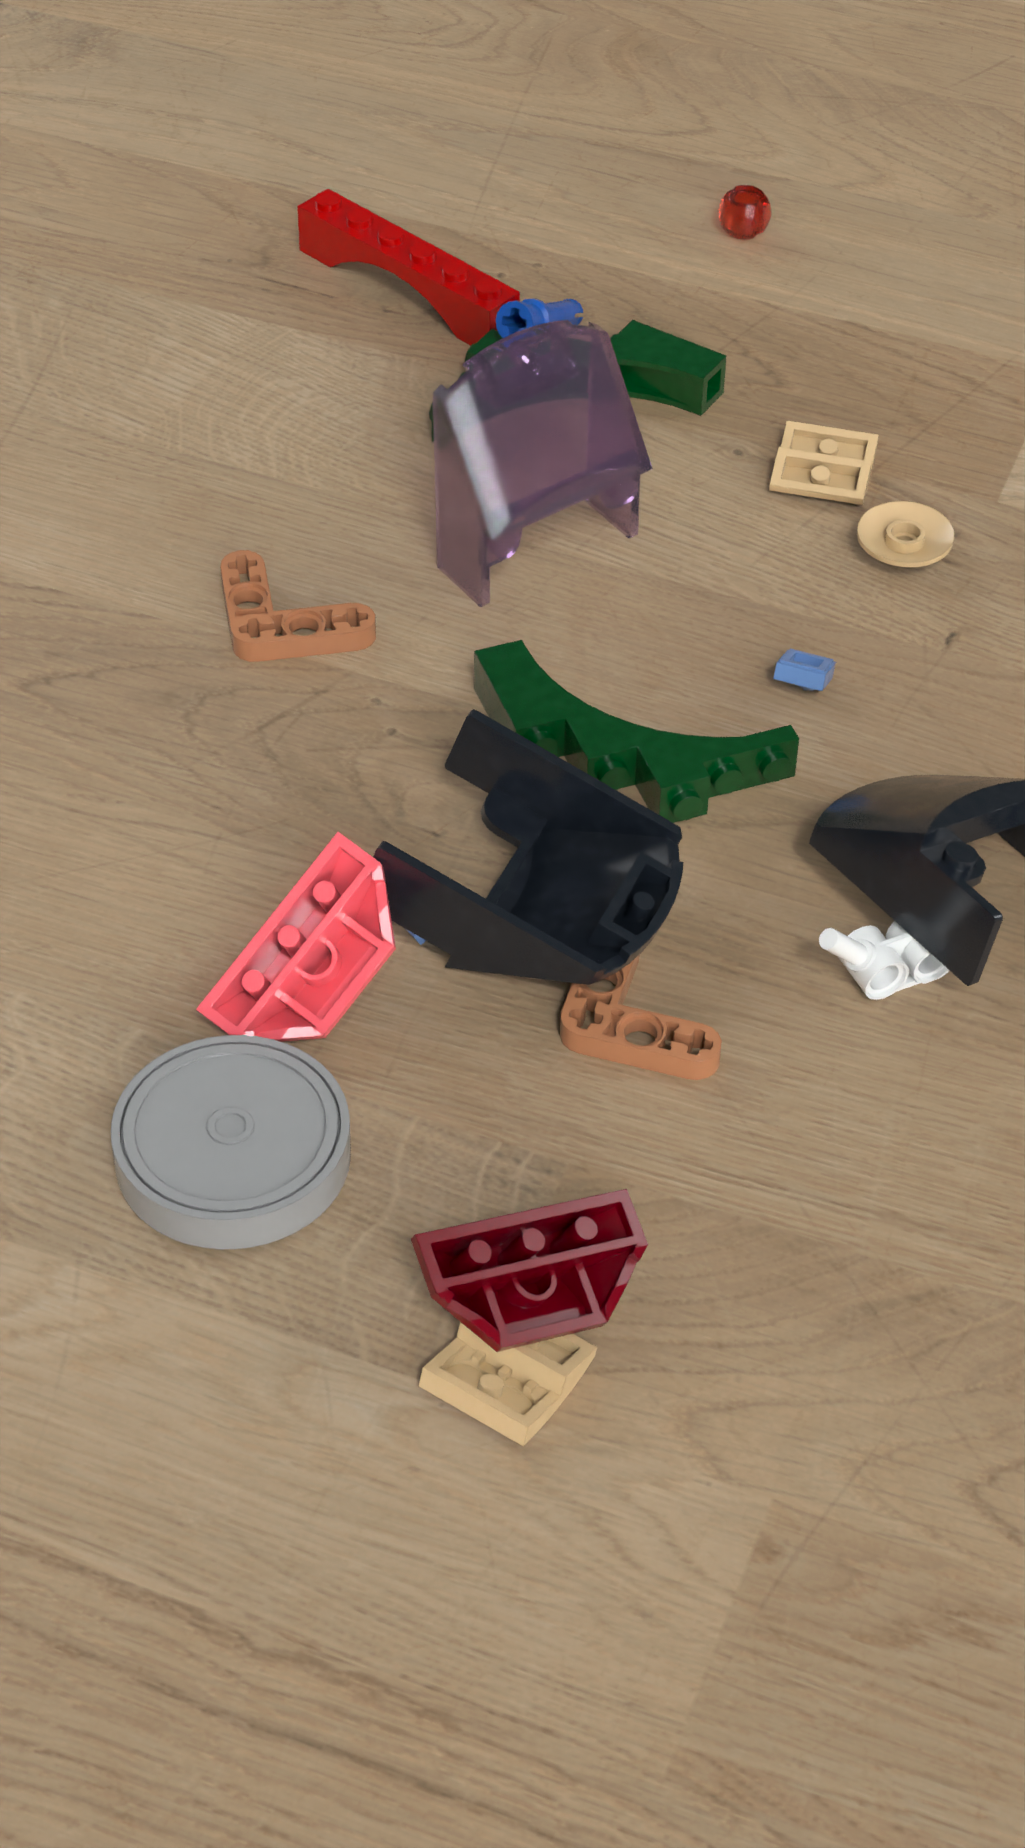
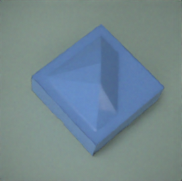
M789 649L777 661L773 679L795 684L806 691H823L833 678L836 662L833 661L834 659Z

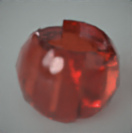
M738 185L726 192L720 201L717 211L721 227L731 237L743 240L753 239L764 232L772 215L769 198L764 191L752 185Z

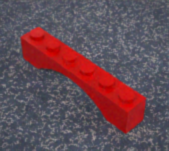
M330 189L318 193L297 206L299 249L301 252L328 267L345 262H362L376 265L392 272L410 284L428 300L445 320L456 338L470 346L473 343H477L491 329L497 330L495 319L502 305L510 301H520V292Z

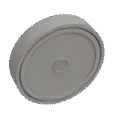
M248 1035L216 1036L183 1044L162 1054L147 1064L128 1083L119 1097L111 1122V1143L115 1173L119 1188L130 1208L140 1219L161 1234L176 1241L202 1248H251L278 1241L298 1232L317 1219L332 1204L345 1183L350 1167V1116L345 1095L333 1075L309 1054L289 1044L264 1037Z

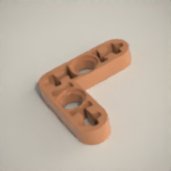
M238 550L227 554L221 560L222 589L232 648L235 655L240 659L249 662H260L352 652L366 649L376 640V615L373 609L367 605L344 603L273 611L265 562L262 556L249 550ZM239 574H247L249 582L240 583ZM245 602L260 604V606L251 609L240 608L237 605ZM298 629H312L316 631L314 634L307 636H298L292 633Z
M639 956L620 971L605 978L615 985V988L610 991L596 992L585 984L572 983L561 1010L560 1038L563 1045L569 1050L591 1057L691 1080L705 1079L716 1073L720 1065L722 1040L719 1033L712 1027L703 1023L623 1005L639 963ZM587 1010L593 1012L594 1023H590L587 1029H581ZM640 1031L651 1034L655 1041L648 1045L640 1046L630 1043L625 1037L632 1032ZM665 1040L671 1041L670 1050L665 1049ZM693 1048L701 1049L698 1055L690 1054Z

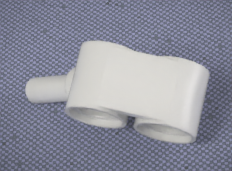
M895 921L888 928L886 938L877 927L871 925L854 930L848 936L833 928H827L819 937L820 946L824 950L838 956L869 999H884L902 989L940 979L949 972V969Z

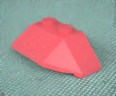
M337 832L196 1010L228 1035L258 1036L280 1042L326 1038L396 950L383 865L341 833Z

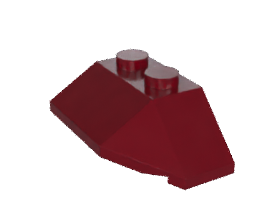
M627 1189L415 1234L411 1238L431 1298L496 1352L604 1326L609 1321L637 1262L641 1259L648 1246Z

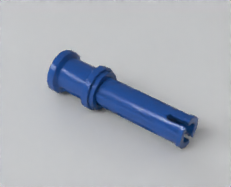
M536 298L510 301L502 305L498 310L495 319L496 328L499 335L511 343L537 340L544 337L549 330L558 329L562 324L571 328L579 325L583 317H575V314L583 313V308L574 299H564L563 301L544 303Z

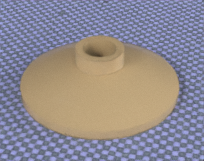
M893 501L874 506L862 515L857 526V539L861 547L870 556L881 562L899 567H921L938 562L951 551L954 543V529L950 521L942 513L929 506L909 501Z

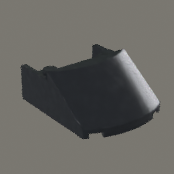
M475 709L471 710L446 760L445 768L489 793L481 809L482 821L495 835L518 848L487 898H484L394 845L382 841L376 849L373 858L383 865L391 920L449 953L451 956L445 966L446 968L590 985L615 974L630 964L650 944L675 902L681 883L684 863L679 859L678 844L682 839L680 826Z
M911 775L873 782L843 795L826 808L814 826L809 844L965 985L970 986L979 982L1003 921V915L972 888L981 882L986 866L977 851L966 843L997 833L1025 857V778Z

